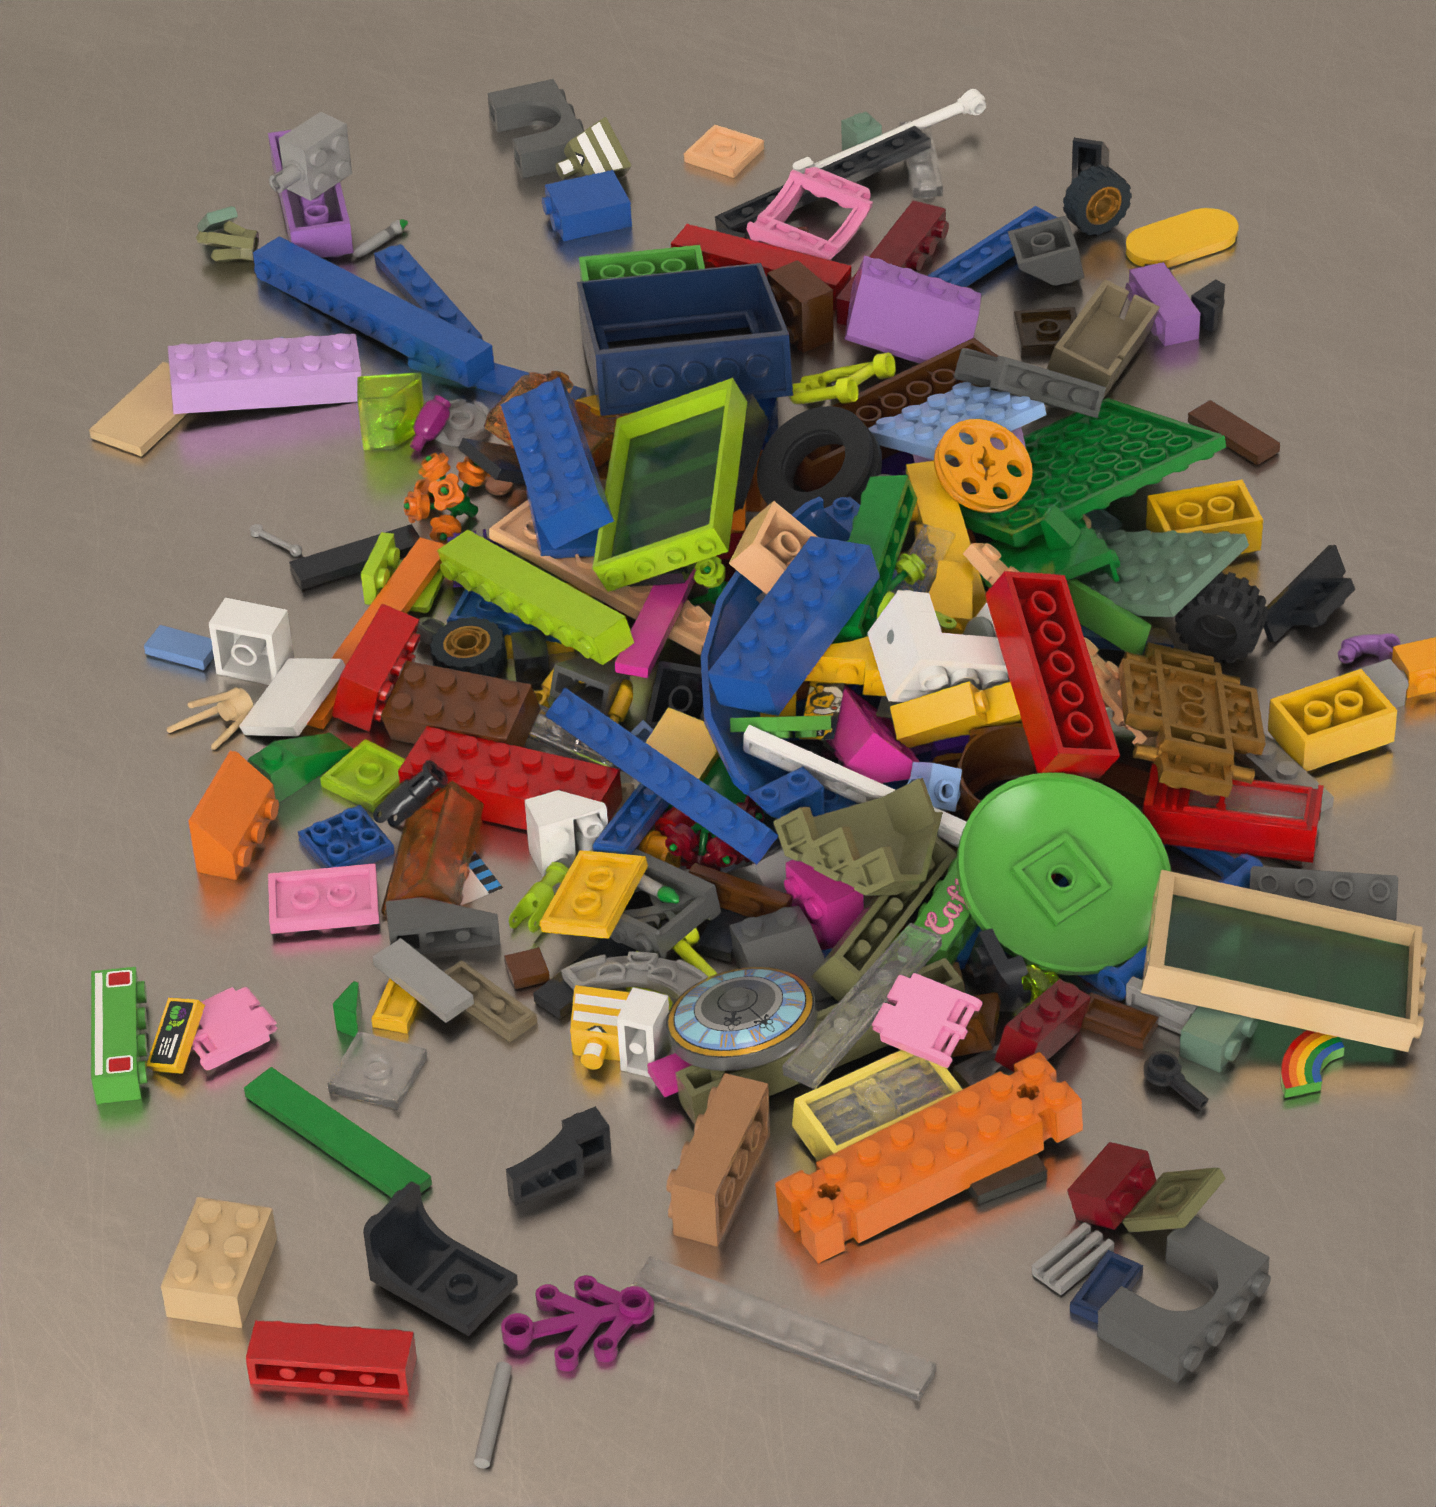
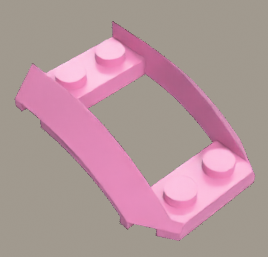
M817 167L806 168L804 174L792 170L788 180L775 199L758 215L757 221L747 224L746 229L753 241L768 243L776 247L830 260L847 245L872 208L873 202L870 201L871 193L869 188ZM805 190L811 191L816 197H826L833 200L843 208H853L842 226L828 241L784 223Z

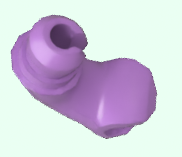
M1388 633L1353 636L1342 641L1341 649L1338 651V658L1342 663L1348 664L1352 663L1356 657L1362 654H1373L1379 657L1380 662L1387 659L1392 661L1393 646L1401 645L1400 640L1396 635Z

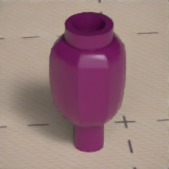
M435 395L433 400L424 403L414 422L415 437L410 443L411 448L420 452L426 441H432L439 436L450 418L449 409L451 403L448 400Z

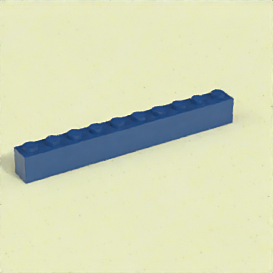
M280 236L253 252L254 271L260 280L403 353L409 358L416 357L420 359L430 369L468 388L495 369L491 344Z

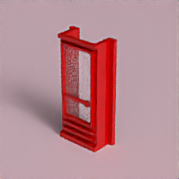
M1152 764L1143 804V814L1152 824L1163 844L1313 863L1324 785H1318V789H1313V787L1260 780H1253L1252 784L1232 779L1233 787L1229 798L1218 795L1207 796L1200 791L1183 787L1176 789L1159 782L1157 766Z

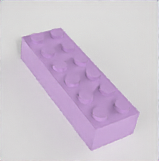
M340 333L329 336L168 346L173 414L362 402L361 366L356 334Z

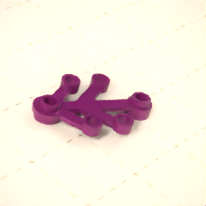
M589 1275L580 1276L575 1280L574 1292L576 1298L560 1292L554 1285L545 1284L540 1286L535 1292L537 1307L546 1312L560 1309L569 1314L532 1322L530 1317L522 1313L511 1314L501 1323L502 1339L509 1348L523 1350L535 1338L575 1329L567 1341L559 1345L554 1351L556 1367L561 1371H572L579 1364L578 1353L600 1323L614 1320L605 1335L598 1336L593 1342L595 1358L601 1362H610L617 1357V1344L632 1324L643 1323L653 1315L654 1301L642 1287L630 1286L619 1292L598 1283L594 1277ZM585 1287L591 1288L590 1290H581ZM546 1296L553 1297L551 1299H543ZM598 1299L608 1305L595 1307L588 1304V1302ZM602 1347H611L608 1350L600 1349ZM563 1356H571L569 1359H562Z

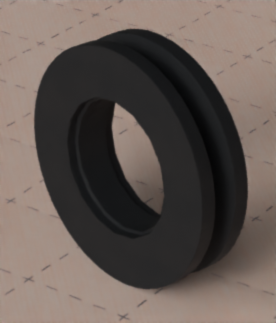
M832 406L809 409L785 422L765 445L757 467V484L760 494L768 505L775 501L789 514H793L803 504L819 496L823 499L824 508L833 505L834 500L840 497H851L861 505V494L866 490L869 478L878 476L881 473V449L875 436L852 412ZM829 444H838L845 447L843 465L832 481L822 488L810 492L794 490V476L797 468L808 454L819 447Z

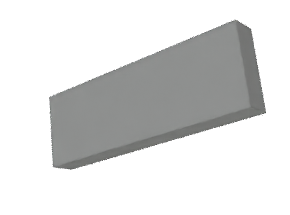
M401 938L373 956V965L445 1023L474 1004L473 994Z

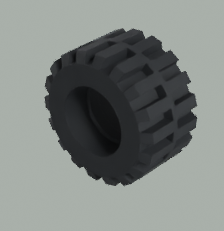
M1220 572L1176 614L1175 622L1177 623L1175 630L1176 633L1181 634L1179 639L1182 644H1188V650L1193 653L1197 652L1214 657V662L1221 663L1222 660H1226L1227 663H1233L1236 658L1239 660L1246 658L1247 654H1251L1255 649L1268 615V607L1265 606L1266 599L1264 596L1258 595L1260 590L1257 586L1249 585V580L1244 577L1242 579L1237 578L1235 573L1229 572L1226 575Z

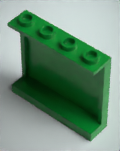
M1083 518L1073 522L1080 529L1081 535L1071 548L1050 551L1044 535L1031 539L1029 544L1022 547H1012L999 540L987 542L1001 554L1000 560L1008 568L1010 566L1014 567L1019 572L1065 575L1066 580H1070L1101 568L1114 582L1120 581L1116 570L1120 568V561L1113 548L1109 549L1103 538L1098 539L1094 529H1088ZM980 574L986 593L992 585Z

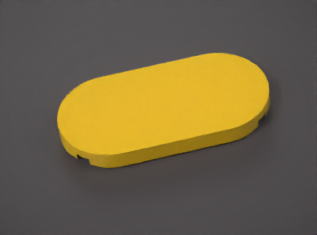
M1200 208L1132 231L1126 239V255L1131 262L1141 267H1144L1145 264L1153 265L1164 262L1167 268L1232 246L1236 241L1239 225L1234 216L1220 209Z

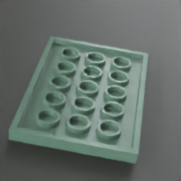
M1094 529L1097 538H1103L1107 547L1115 550L1120 561V568L1116 569L1120 581L1114 582L1101 568L1070 580L1076 579L1136 616L1174 617L1239 556L1249 544L1245 534H1230L1228 531L1219 533H1203L1202 531L1177 533L1172 530L1159 533L1149 530L1140 532H1125L1124 530L1100 532Z

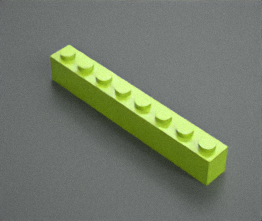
M466 530L437 550L442 562L440 569L448 580L458 582L466 590L473 591L482 596L485 601L493 602L500 606L506 613H512L524 623L537 627L545 635L553 636L560 640L564 646H570L579 651L585 658H591L604 665L634 644L624 615L470 530Z

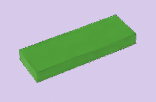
M1076 579L1067 582L1081 625L1124 651L1138 655L1143 654L1151 629L1150 623L1114 604L1110 599Z

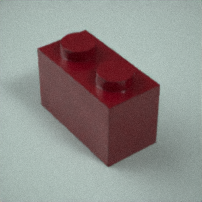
M1109 1142L1067 1189L1076 1220L1115 1230L1157 1181L1149 1153L1146 1150Z

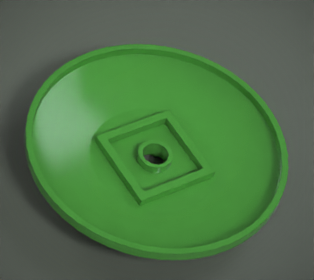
M1038 773L1019 777L1001 785L988 794L974 809L962 831L958 844L956 863L961 894L970 914L981 930L984 931L992 928L1003 951L1012 957L1021 955L1025 964L1063 975L1098 974L1106 966L1117 968L1125 964L1144 948L1148 941L1153 896L1161 869L1171 871L1169 859L1159 835L1149 820L1135 805L1115 790L1099 782L1065 773ZM1061 874L1065 876L1069 886H1057L1052 881L1051 875Z

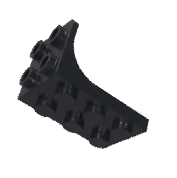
M412 1181L402 1190L395 1192L390 1202L377 1215L371 1216L364 1226L363 1234L370 1280L468 1336L518 1286L517 1274L453 1240L440 1230L423 1206L420 1186Z

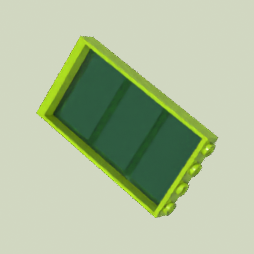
M733 378L617 419L605 488V496L614 521L600 527L598 530L592 569L608 592L728 552L747 409V400Z

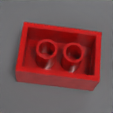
M383 603L381 604L340 675L332 713L333 717L367 732H370L375 721L382 722V711L406 661L415 662L416 655L413 653L421 637L420 634L416 633L419 619Z

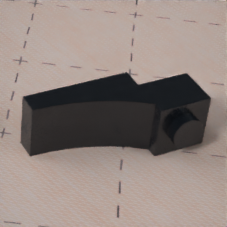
M596 1106L561 1120L562 1130L551 1142L531 1157L506 1169L508 1195L515 1205L584 1177V1163L612 1152L610 1126Z

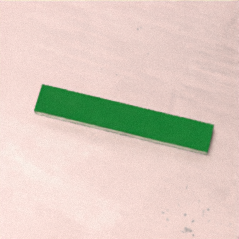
M273 1067L268 1068L244 1087L245 1097L391 1198L395 1192L402 1190L411 1181L420 1186L421 1193L432 1185L431 1175Z

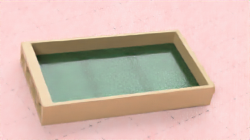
M1161 869L1153 896L1141 993L1408 1052L1412 1039H1419L1423 1028L1424 1017L1418 1016V1014L1421 1013L1425 992L1419 991V989H1422L1426 976V967H1421V965L1425 961L1427 943L1422 942L1423 927Z

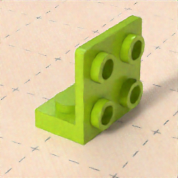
M381 532L361 572L364 603L366 605H371L403 561L399 560L400 550L395 547V538L392 533ZM441 569L437 571L409 611L429 612L445 578Z

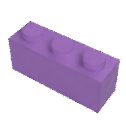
M1164 262L1129 270V283H1126L1125 287L1126 290L1130 291L1128 299L1132 301L1133 296L1136 294L1160 307L1151 332L1154 336L1157 335L1164 346L1199 339L1200 312Z

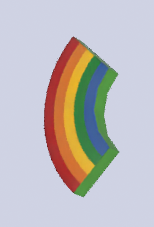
M1306 1030L1292 1041L1284 1054L1281 1066V1088L1285 1098L1321 1090L1322 1079L1320 1074L1322 1069L1330 1061L1344 1056L1345 1047L1340 1037Z

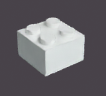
M224 598L209 622L216 674L269 685L288 658H294L288 610Z

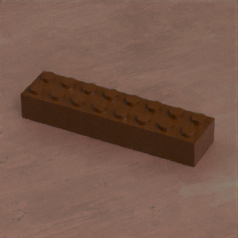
M972 338L860 392L856 402L845 404L839 402L832 407H839L852 412L867 428L876 425V421L881 418L894 417L901 414L902 409L905 407L923 404L927 402L928 397L935 394H945L953 390L952 387L954 385L965 382L954 378L962 348H968L994 357H998V355L977 339ZM829 444L819 447L808 454L797 468L794 483L805 492L820 489L828 484L841 470L845 459V447L838 444ZM879 445L882 460L900 452L899 450Z

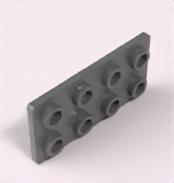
M1253 866L1251 868L1250 889L1396 921L1398 877L1396 875ZM1253 925L1252 939L1319 944L1321 941L1320 939Z

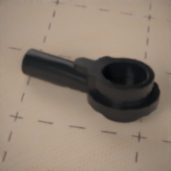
M1157 1051L1145 1061L1143 1073L1149 1082L1161 1087L1171 1086L1198 1110L1206 1106L1209 1098L1185 1079V1076L1181 1073L1182 1066L1174 1054L1167 1051Z

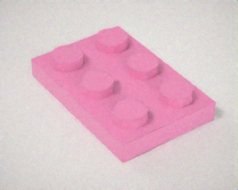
M376 864L268 874L269 925L271 934L380 924Z

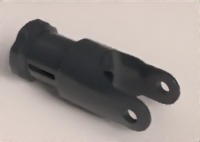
M427 760L423 763L422 770L412 779H405L376 807L373 813L374 820L378 823H383L387 820L391 826L401 824L406 818L411 817L427 803V798L435 790L444 788L447 785L448 778L444 771L436 763Z

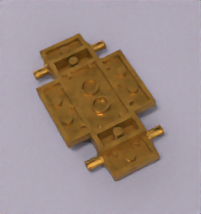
M1147 642L1144 656L1126 651L1118 669L1124 725H1129L1139 731L1151 730L1159 732L1154 744L1155 747L1136 743L1133 750V758L1153 761L1157 766L1159 782L1176 789L1183 787L1200 791L1207 796L1218 795L1229 798L1233 787L1232 779L1252 784L1255 769L1234 765L1233 757L1234 751L1240 754L1252 753L1262 755L1266 743L1257 689L1240 685V677L1222 674L1221 664L1214 662V657L1149 642Z

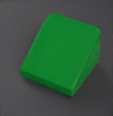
M1050 505L1040 520L1047 547L1050 551L1073 547L1081 535L1080 529L1056 505Z
M353 981L334 1001L333 1010L336 1030L358 1038L360 1036L362 1004L359 983Z

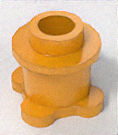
M652 830L643 838L639 847L640 851L680 868L682 856H674L668 851L665 846L666 836H662L659 831Z

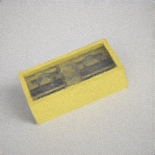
M900 1050L795 1098L792 1127L818 1162L963 1089L946 1067Z

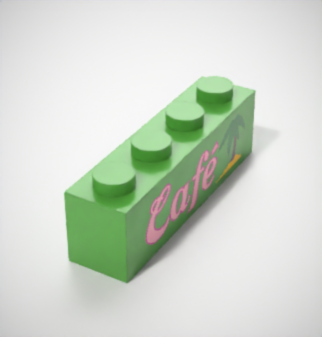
M957 857L950 863L948 874L944 880H939L936 883L930 901L928 903L924 902L921 905L917 920L913 926H908L903 933L901 946L905 947V964L922 959L926 965L946 958L953 966L958 955L978 927L960 891L956 868Z

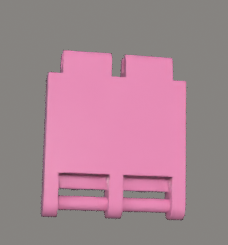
M913 973L911 978L898 975L887 995V1001L893 1005L883 1003L872 1023V1029L880 1033L881 1042L948 1068L953 1061L950 1056L959 1039H964L968 1033L966 1029L967 1024L974 1011H979L983 1003L976 997L916 973ZM952 1036V1038H951L949 1044H948L947 1047H946L947 1042L949 1041L950 1037Z
M231 987L202 1001L205 1007L191 1050H194L201 1058L200 1064L205 1070H211L270 1041L269 1035L278 1029L275 1026L277 1022L264 1007L259 1006L260 1002L247 987L237 991Z

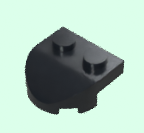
M992 928L979 932L965 965L968 981L971 985H976L980 995L992 992L997 993L1001 999L1000 1011L1011 1012L1027 1007L1031 1002L1032 993L1028 989H1023L1021 978L1027 975L1028 971L1022 956L1007 959Z

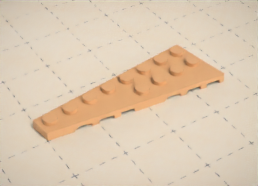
M983 543L971 544L963 553L991 585L996 582L1004 571L1019 572L1014 567L1010 566L1008 568L1000 560L1001 554L988 543H985V545ZM1084 637L1105 707H1110L1114 711L1112 713V721L1117 726H1123L1133 732L1136 736L1132 741L1134 745L1136 743L1147 746L1154 745L1159 732L1151 730L1139 731L1129 725H1124L1119 668L1112 662H1105L1096 654L1099 651L1098 648L1089 639Z

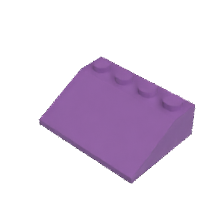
M864 256L852 284L844 339L885 353L889 352L892 355L916 363H922L973 338L980 311L981 293L968 287H960L945 282L940 278H932L917 273L909 268H901L886 263L881 259Z

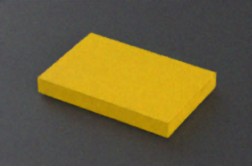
M579 850L539 922L542 932L609 939L648 867L646 856Z

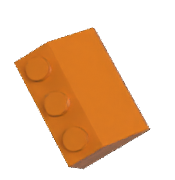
M230 750L188 820L197 872L237 880L243 868L248 867L252 852L257 844L262 843L268 824L271 820H275L279 810V801L275 799L273 783L236 751Z

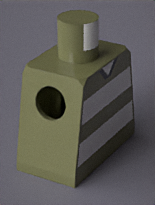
M607 117L602 118L571 139L564 148L567 158L555 164L561 179L574 174L578 178L611 170L619 178L625 176L631 168V164Z

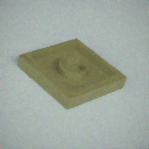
M1220 1168L1164 1172L1122 1222L1128 1232L1185 1228L1226 1178Z

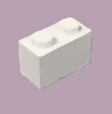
M632 988L617 1017L621 1071L650 1077L647 1064L668 1055L671 1049L666 1028V1019L669 1013L668 995Z

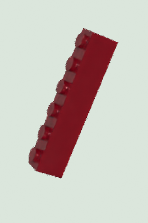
M913 200L869 257L881 259L886 263L919 272L926 258L934 253L936 245L947 236L949 223L946 221V208ZM856 274L836 298L837 323L845 326L847 325L852 284Z

